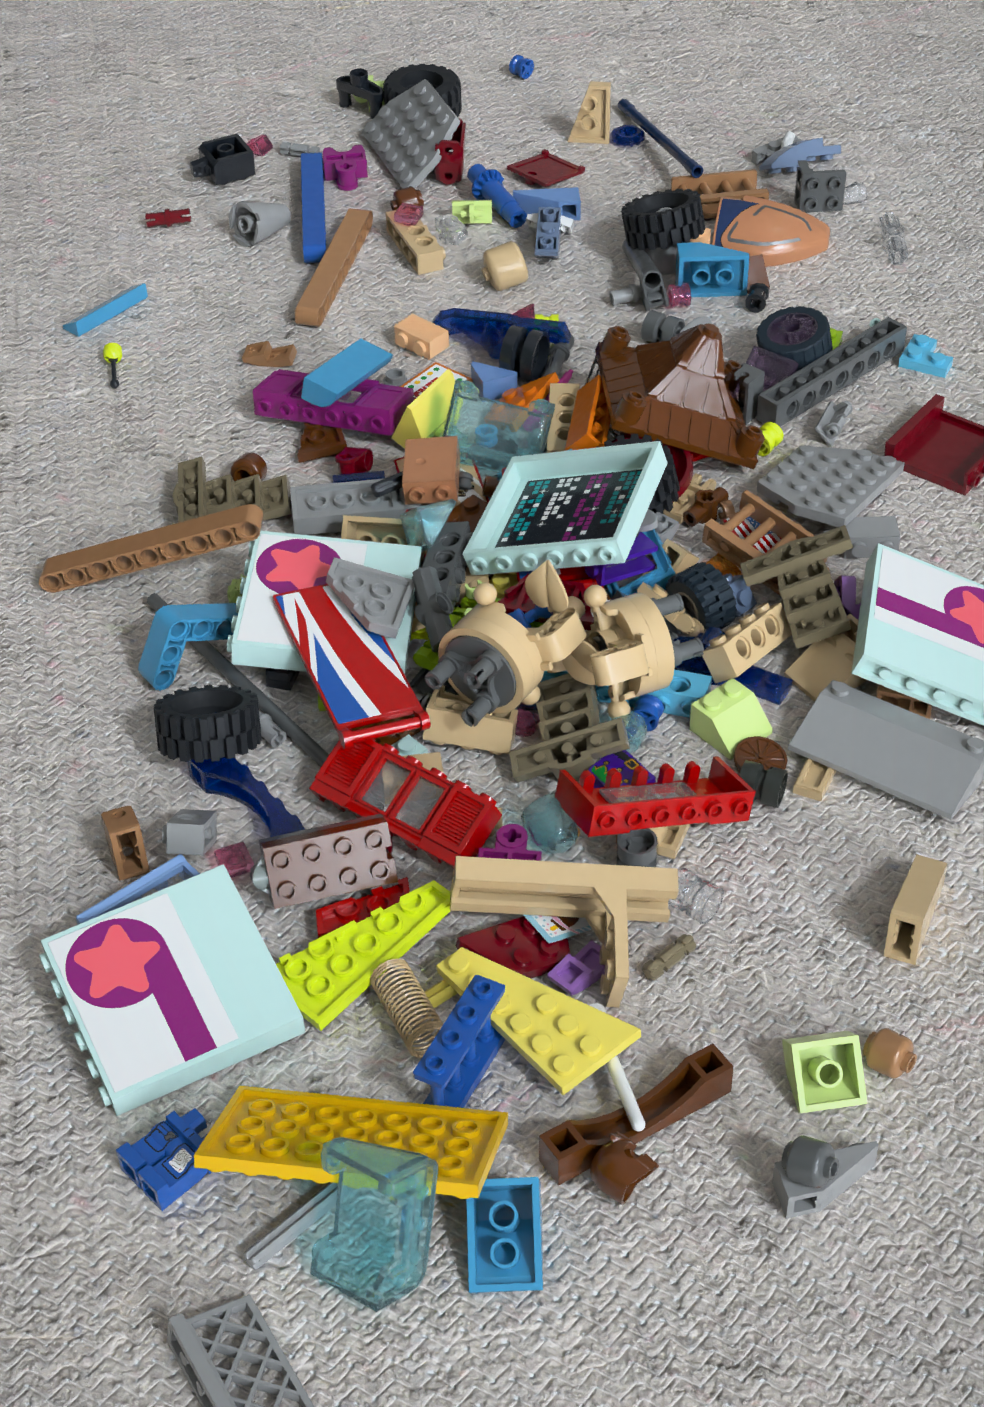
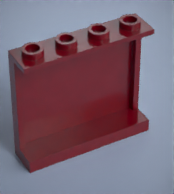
M935 394L886 441L884 456H892L897 461L905 462L903 471L965 496L972 488H976L984 477V426L944 411L945 397Z

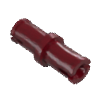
M165 209V212L146 213V220L155 219V221H147V227L161 225L172 227V224L190 223L191 216L182 217V215L191 214L190 209L173 211Z

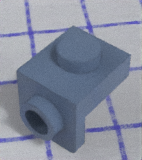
M729 573L723 576L727 579L734 592L733 595L737 603L735 605L737 608L735 617H740L754 607L757 602L750 586L747 587L743 575L732 576Z

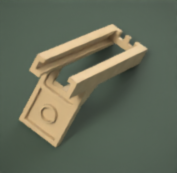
M456 856L450 887V911L585 918L602 943L599 959L600 964L605 965V974L601 975L600 993L606 994V1007L619 1008L629 980L628 920L668 923L670 917L668 901L669 899H676L679 892L678 869Z

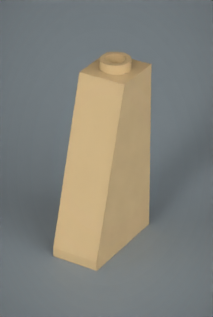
M916 854L890 913L884 950L885 957L916 965L944 885L947 869L946 862Z

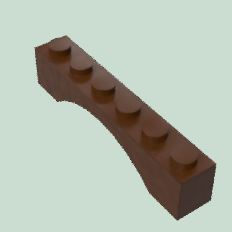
M712 1043L684 1058L663 1081L636 1100L645 1121V1128L642 1131H635L632 1128L624 1107L596 1118L567 1120L539 1135V1161L559 1186L591 1168L592 1159L597 1151L606 1142L611 1140L609 1138L611 1133L619 1132L636 1144L730 1093L734 1066Z

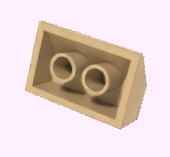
M343 515L341 539L422 546V562L426 549L421 541V537L429 531V524L412 519Z

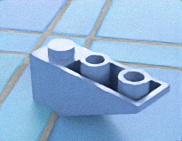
M578 187L513 190L514 199L527 215L538 213L539 207L561 208V216L573 220H581V200Z

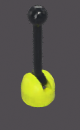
M108 343L103 348V357L106 362L111 364L112 380L110 381V386L116 389L120 385L117 380L116 364L121 361L122 348L117 343Z

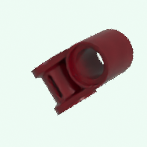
M345 447L342 452L335 456V462L338 463L339 469L337 482L360 481L372 469V450L370 448Z

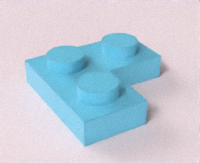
M914 334L899 358L898 367L945 378L952 367L953 357L942 353H933L937 346V339L929 338L926 335Z

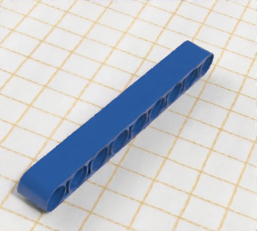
M322 152L301 153L304 263H318L326 252Z

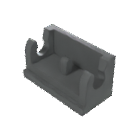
M743 363L741 368L734 373V380L740 378L738 402L740 411L744 413V423L747 425L757 417L758 395L763 392L765 371Z

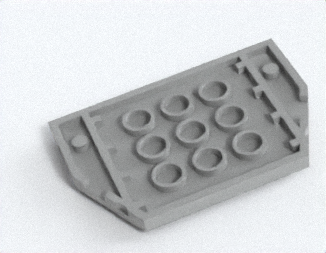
M424 79L383 106L372 121L365 125L362 134L402 188L409 186L416 188L438 165L442 158L439 155V148L435 151V143L439 144L441 140H451L461 121L434 87Z
M807 445L799 446L757 482V492L769 497L776 504L783 502L788 505V511L794 515L836 527L847 526L903 472L905 462L897 461L892 456H878L865 449L853 450Z

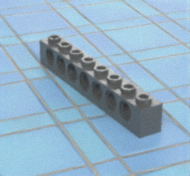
M887 317L758 395L757 420L762 423L773 422L781 427L903 352L907 326Z

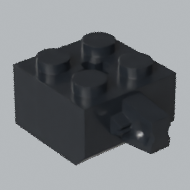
M237 133L202 142L198 148L200 159L190 162L191 174L194 178L209 176L216 185H225L230 181L243 180L249 176L256 175L253 151Z

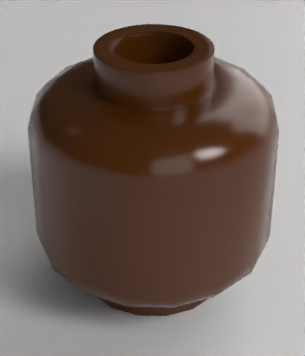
M409 186L395 191L390 205L392 211L411 207L416 214H419L424 206V200L419 189L416 190L414 187Z
M252 452L244 453L233 463L230 474L234 481L259 474L261 481H263L267 474V465L258 454Z

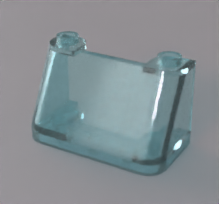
M455 380L442 437L458 436L461 464L477 466L478 468L500 473L502 468H507L512 457L544 453L555 404L549 403L544 399H537L529 404V408H524L480 397L479 389L473 382Z
M338 1137L324 1143L321 1152L323 1170L332 1175L339 1173L334 1231L318 1239L314 1244L310 1274L371 1310L378 1312L417 1288L425 1276L438 1164L435 1160L421 1153Z

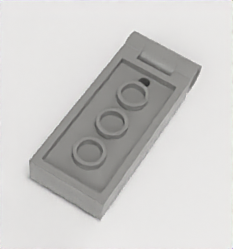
M383 479L290 487L294 533L300 535L342 531L343 515L420 520L423 514L421 504L405 505L403 487L381 497H375L371 490V485Z

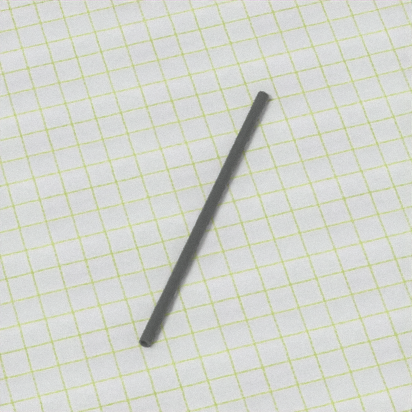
M156 593L151 594L147 599V603L156 612L163 606L169 605ZM188 641L234 686L241 687V690L250 689L251 693L255 692L258 697L259 709L264 714H269L272 721L322 767L329 754L208 641ZM369 791L366 792L362 800L384 811L385 806Z

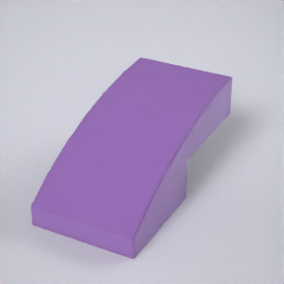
M591 940L574 957L567 954L547 974V978L571 996L585 990L598 981L602 974H605V965H601L599 959L600 945Z

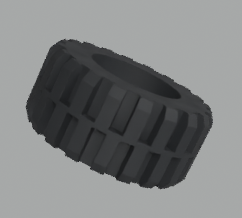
M412 64L408 65V67H400L397 71H392L383 83L384 106L393 98L426 79L457 117L461 113L460 79L451 69L447 70L444 66Z

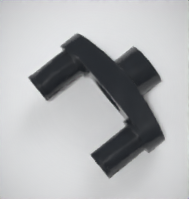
M362 68L353 69L349 75L336 79L340 107L347 108L352 105V94L368 100L370 118L373 119L378 114L384 100L383 89L368 80L367 70Z

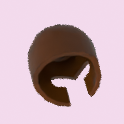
M616 1132L609 1135L611 1140L606 1142L595 1154L591 1162L590 1173L597 1188L619 1204L624 1205L637 1183L652 1174L659 1165L647 1154L637 1155L634 1152L637 1145L628 1137Z

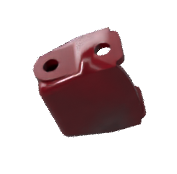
M459 118L461 122L453 133L451 140H441L439 144L435 143V151L439 148V155L442 156L440 162L435 167V178L437 181L447 185L460 182L463 178L466 122H463L461 118Z

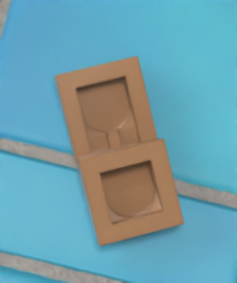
M269 341L247 345L242 360L244 363L256 366L286 367L293 365L297 351L294 344L272 348Z

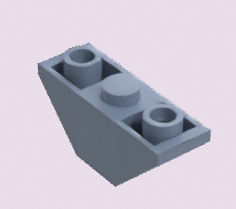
M539 207L535 256L536 258H559L561 208Z

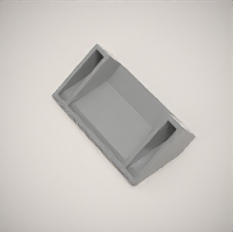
M832 680L819 694L788 745V750L950 820L984 780L983 740L966 735L835 680Z

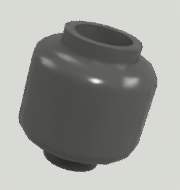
M801 1135L793 1142H788L782 1154V1167L786 1169V1174L791 1181L814 1188H821L829 1179L833 1180L837 1175L839 1160L835 1158L834 1149L828 1142Z

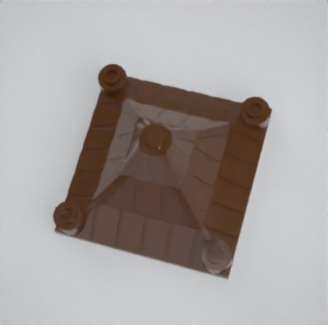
M710 323L700 324L675 335L668 341L637 345L636 348L627 347L631 337L625 328L615 326L607 330L603 341L598 342L595 352L612 429L629 434H638L639 437L649 435L653 441L659 439L663 444L755 469L758 463L757 454L765 441V437L761 429L753 425L746 427L735 392L740 378L734 380V373L741 368V365L733 360L724 362L722 335L718 327Z

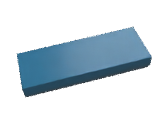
M360 338L304 377L301 398L319 407L330 406L391 361L393 354Z

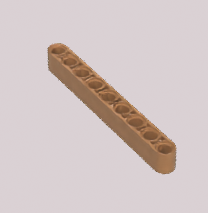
M348 209L295 310L296 324L317 327L322 325L371 230L373 223V213L371 210Z
M247 504L53 556L44 562L39 585L47 592H60L253 541L260 535L264 514L260 507Z

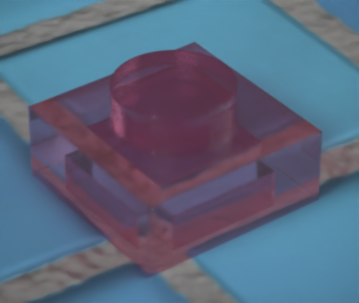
M402 203L394 213V222L403 223L404 225H416L424 215L423 206Z
M243 841L214 851L218 866L224 864L231 878L250 872L254 866V862Z

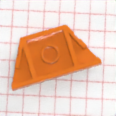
M556 372L505 391L502 394V398L491 406V410L484 417L486 423L494 424L499 429H505L509 426L511 431H517L549 394L550 383H558L560 381Z

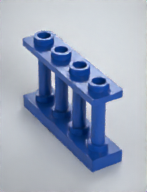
M480 975L473 977L413 1071L415 1079L430 1085V1093L423 1104L465 1107L506 1040L491 1025V1014L505 993L504 984Z

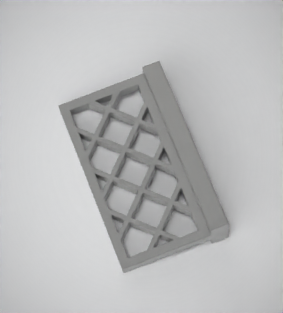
M250 1294L188 1319H185L183 1313L168 1318L167 1342L202 1407H266L252 1403L257 1390L277 1395L273 1407H280L283 1398L299 1402L301 1407H314ZM245 1309L251 1317L248 1327L229 1322L232 1314ZM208 1325L219 1330L213 1341L199 1337L195 1329ZM224 1331L244 1336L240 1348L220 1343ZM249 1339L266 1344L268 1349L265 1356L245 1351ZM215 1352L235 1358L230 1370L214 1366L212 1359ZM241 1360L260 1365L256 1378L236 1372ZM266 1368L282 1372L285 1377L282 1386L262 1380ZM231 1382L251 1387L247 1401L230 1395L228 1390Z

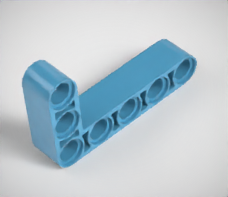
M236 603L167 605L160 608L152 621L139 662V673L156 690L161 691L168 688L175 679L187 641L228 640V635L234 634L231 632L233 615L238 616V613H236Z

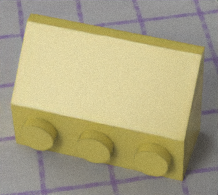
M447 369L407 406L392 436V439L404 449L406 439L441 437L447 430V425L450 424L452 426L459 419L461 414L458 411L463 401L452 371Z

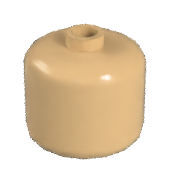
M514 241L501 244L483 253L484 267L481 268L486 281H490L497 291L509 289L528 280V269L524 257Z

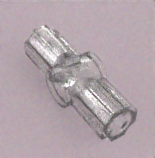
M886 212L882 217H879V227L883 239L882 249L887 253L888 260L893 262V265H901L905 260H908V249L904 239L905 228L900 224L899 218L893 212Z

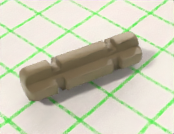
M683 934L675 940V944L672 942L655 955L653 960L650 959L642 966L645 977L648 980H657L664 974L663 970L667 972L685 958V953L689 955L697 946L694 938L691 935Z

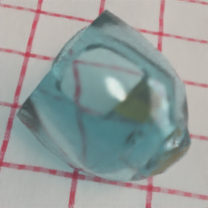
M555 793L547 794L535 800L524 809L521 815L523 827L526 829L529 838L546 853H564L576 844L580 835V829L560 807V802L555 798Z

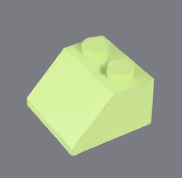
M734 678L691 704L689 730L730 760L734 758L735 749L742 740L754 736L767 737L772 734L773 729L754 692Z
M847 1030L782 1039L786 1075L799 1113L867 1104L858 1034Z

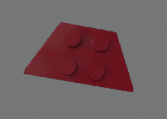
M529 574L520 579L518 584L505 590L504 597L498 601V603L504 604L506 614L514 612L518 608L525 614L535 607L525 588V581ZM561 579L567 596L577 597L583 602L585 614L580 620L584 630H591L590 625L594 624V617L591 613V607L584 601L585 588L583 583ZM539 618L535 622L545 623L549 618Z
M525 916L458 937L455 945L457 949L461 947L468 949L530 979L549 973L567 954H570L568 938L549 944Z

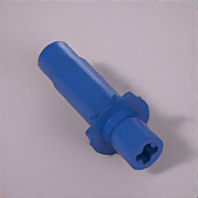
M475 164L468 170L467 177L473 183L472 194L477 200H492L494 210L513 228H519L526 222V212L504 188L502 184L504 178L499 171L495 169L487 170L482 164Z

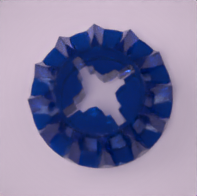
M623 125L615 128L611 136L612 141L616 145L633 147V145H640L644 141L645 133L636 126Z

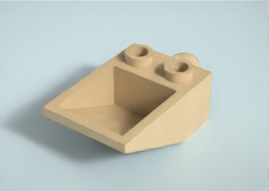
M851 614L847 615L851 630L812 643L784 672V676L814 702L832 680L846 683L852 688H856L868 681L851 674L859 621Z

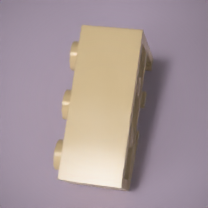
M444 685L439 689H434L426 707L431 727L424 730V740H430L438 745H458L467 750L475 748L487 750L495 755L509 754L511 752L515 739L518 710L514 709L500 714L487 713L477 726L474 727L473 725L471 727L461 717L462 712L471 704L460 695L446 692Z

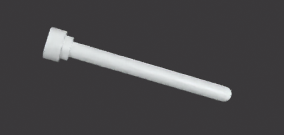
M594 1003L589 1005L607 1013L601 1004ZM615 1056L606 1063L632 1128L635 1131H642L645 1128L644 1118L619 1058Z

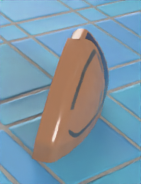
M745 195L743 200L721 197L712 245L749 253V257L762 254L765 267L801 261L826 251L830 241V228L812 215L768 199Z

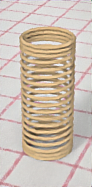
M403 959L387 960L373 971L370 977V984L411 1056L422 1058L431 1043L421 1047H413L412 1045H420L432 1040L443 1026V1023L408 963ZM391 968L390 970L386 971V972L378 979V981H377V983H376L377 978H378L385 970ZM403 968L406 969V970H400V971L394 972V973H392L391 975L387 976V977L381 982L380 986L378 987V985H379L380 981L382 980V978H383L385 975H387L388 973H390L391 971H394V970H397V969H403ZM399 973H404V975H400L393 978L384 987H382L383 984L392 976ZM401 978L399 981L395 982L394 984L389 985V984L392 983L393 981H395V980ZM422 1023L421 1025H419V1026L416 1027L415 1029H412L414 1026H417L418 1024ZM435 1029H438L436 1033H434L430 1038L418 1043H414V1041L421 1040L429 1036L432 1032L435 1031ZM430 1031V1032H428L427 1034H425V1035L419 1037L420 1035L424 1034L425 1032Z

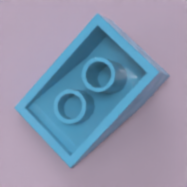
M702 242L677 243L675 275L677 298L747 296L749 253Z
M539 1177L486 1179L479 1198L466 1199L469 1293L542 1291L543 1250Z

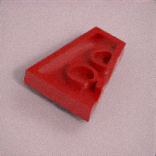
M408 877L399 879L398 885L383 889L382 886L372 889L371 894L359 899L350 897L317 909L318 938L353 920L358 923L370 917V912L379 907L384 910L398 903L401 896L410 892Z

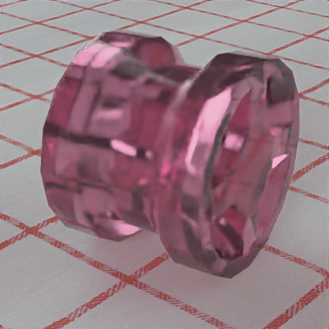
M682 283L681 286L668 285V300L671 308H676L682 304L684 306L691 305L689 283Z

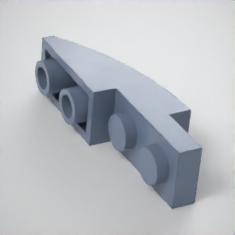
M823 138L799 141L773 153L759 166V170H768V174L781 173L783 168H786V172H795L800 160H807V162L816 161L818 156H820V160L833 159V155L841 154V145L823 146Z

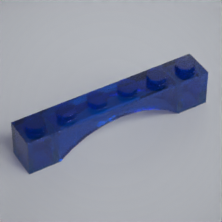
M222 757L220 761L214 762L211 759H205L204 762H195L194 759L188 761L190 777L205 793L224 796L249 807L265 823L270 837L306 830L300 819L295 814L291 815L285 809L283 802L278 797L274 798L269 793L266 785L262 781H257L252 776L250 769L245 764L241 765L236 758L227 759Z

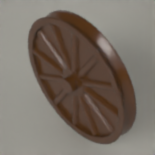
M748 737L737 745L734 752V763L739 771H741L745 760L763 764L765 770H768L771 766L785 770L788 760L784 749L778 743L766 737Z

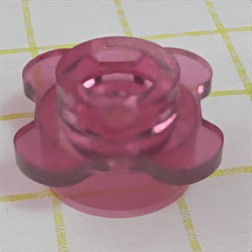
M518 709L515 734L520 737L533 735L536 731V723L540 722L539 714H532L529 711Z

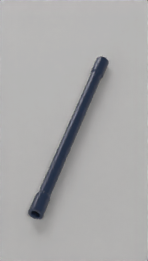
M627 99L619 101V110L630 117L673 156L694 178H699L703 174V167L694 159H691L643 116Z

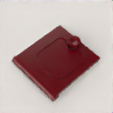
M543 149L539 155L508 165L507 170L524 177L526 184L534 185L537 183L547 187L583 174L585 167L572 164Z

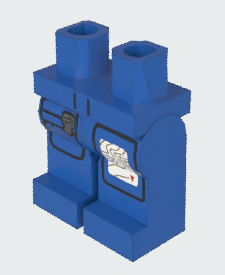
M196 1108L181 1117L175 1111H172L166 1116V1121L156 1124L139 1141L133 1145L126 1142L116 1149L121 1170L140 1189L142 1188L145 1195L161 1211L165 1210L192 1188L207 1173H212L208 1169L194 1168V1154L206 1137L205 1135L201 1138L198 1134L207 1128L206 1120Z

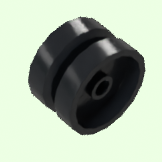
M512 325L508 329L501 346L499 368L517 372V379L520 377L526 383L543 377L550 352L548 333L540 330H532L529 333L525 327Z

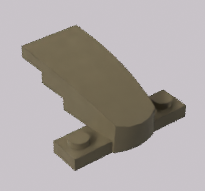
M202 456L178 463V483L172 495L178 514V523L247 504L260 507L264 514L262 521L292 514L290 482L287 475L261 481L259 474L234 481L231 474L206 482V464Z
M846 525L814 537L790 541L773 550V552L740 563L747 587L761 584L775 576L778 577L779 592L783 599L785 614L797 649L851 630L844 607L823 560L833 555L843 554L846 550L853 548Z
M568 673L542 681L538 685L541 696L536 705L540 718L538 725L543 742L511 751L509 755L513 778L517 783L551 772L558 779L559 772L563 769H566L576 781H579L581 773L599 761L600 757L630 749L625 722L622 718L600 724L596 686L581 683Z

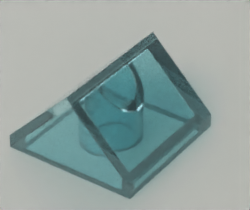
M453 499L416 507L401 514L400 517L407 544L420 546L422 552L431 549L452 512L456 501Z

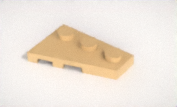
M590 81L568 142L609 144L611 82Z

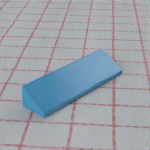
M142 283L126 289L64 324L63 329L78 337L146 299L148 297L146 284Z

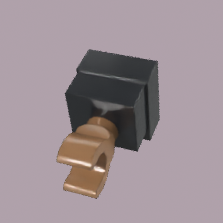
M267 668L266 687L291 691L300 671Z

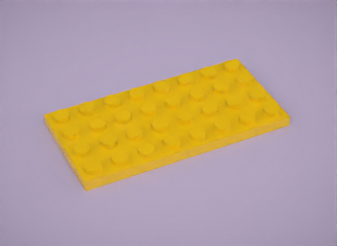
M239 1086L195 1152L194 1168L208 1169L211 1172H240L247 1176H277L283 1180L293 1178L312 1180L319 1184L332 1182L347 1184L351 1187H378L387 1191H415L423 1195H452L459 1199L479 1198L507 1129L508 1112Z

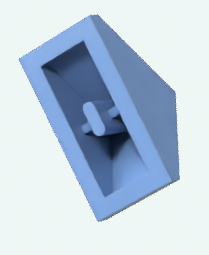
M472 361L471 378L473 379V387L483 402L500 399L505 391L517 388V372Z

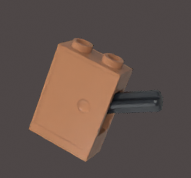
M458 436L406 439L403 471L371 485L373 495L378 498L403 487L405 505L429 503L430 507L436 508L440 505V502L458 501L460 473Z

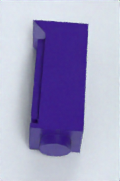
M639 532L625 563L585 566V573L593 580L595 578L597 584L603 586L655 570L656 565L645 555L658 551V546L642 532Z

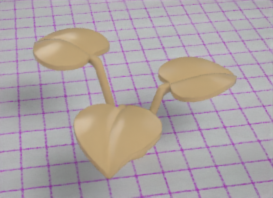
M546 560L526 578V592L538 607H547L550 613L553 612V614L556 612L562 613L568 607H574L579 618L585 614L583 602L577 597L567 596L562 581L550 560ZM582 641L569 656L562 660V663L575 680L584 684L596 685L590 655L598 651L588 642Z

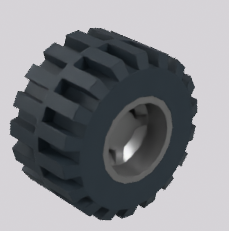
M706 562L697 563L670 577L668 583H666L665 588L668 596L675 593L680 594L686 609L684 613L692 618H696L704 626L703 636L699 637V639H704L735 620V615L737 614L735 605L737 603L733 595L734 592L727 579L713 565L706 564Z

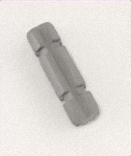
M282 142L280 144V153L284 155L291 153V156L301 157V153H318L320 148L317 146L309 148V145L297 143L291 145L290 142Z

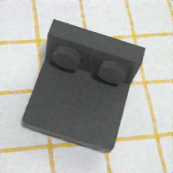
M807 160L798 161L794 196L797 209L805 213L841 211L843 209L846 171H813V169L809 168Z

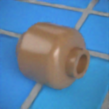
M889 1028L872 1032L863 1047V1056L866 1057L867 1066L892 1079L900 1077L904 1072L909 1073L917 1059V1055L913 1053L914 1046L912 1040Z

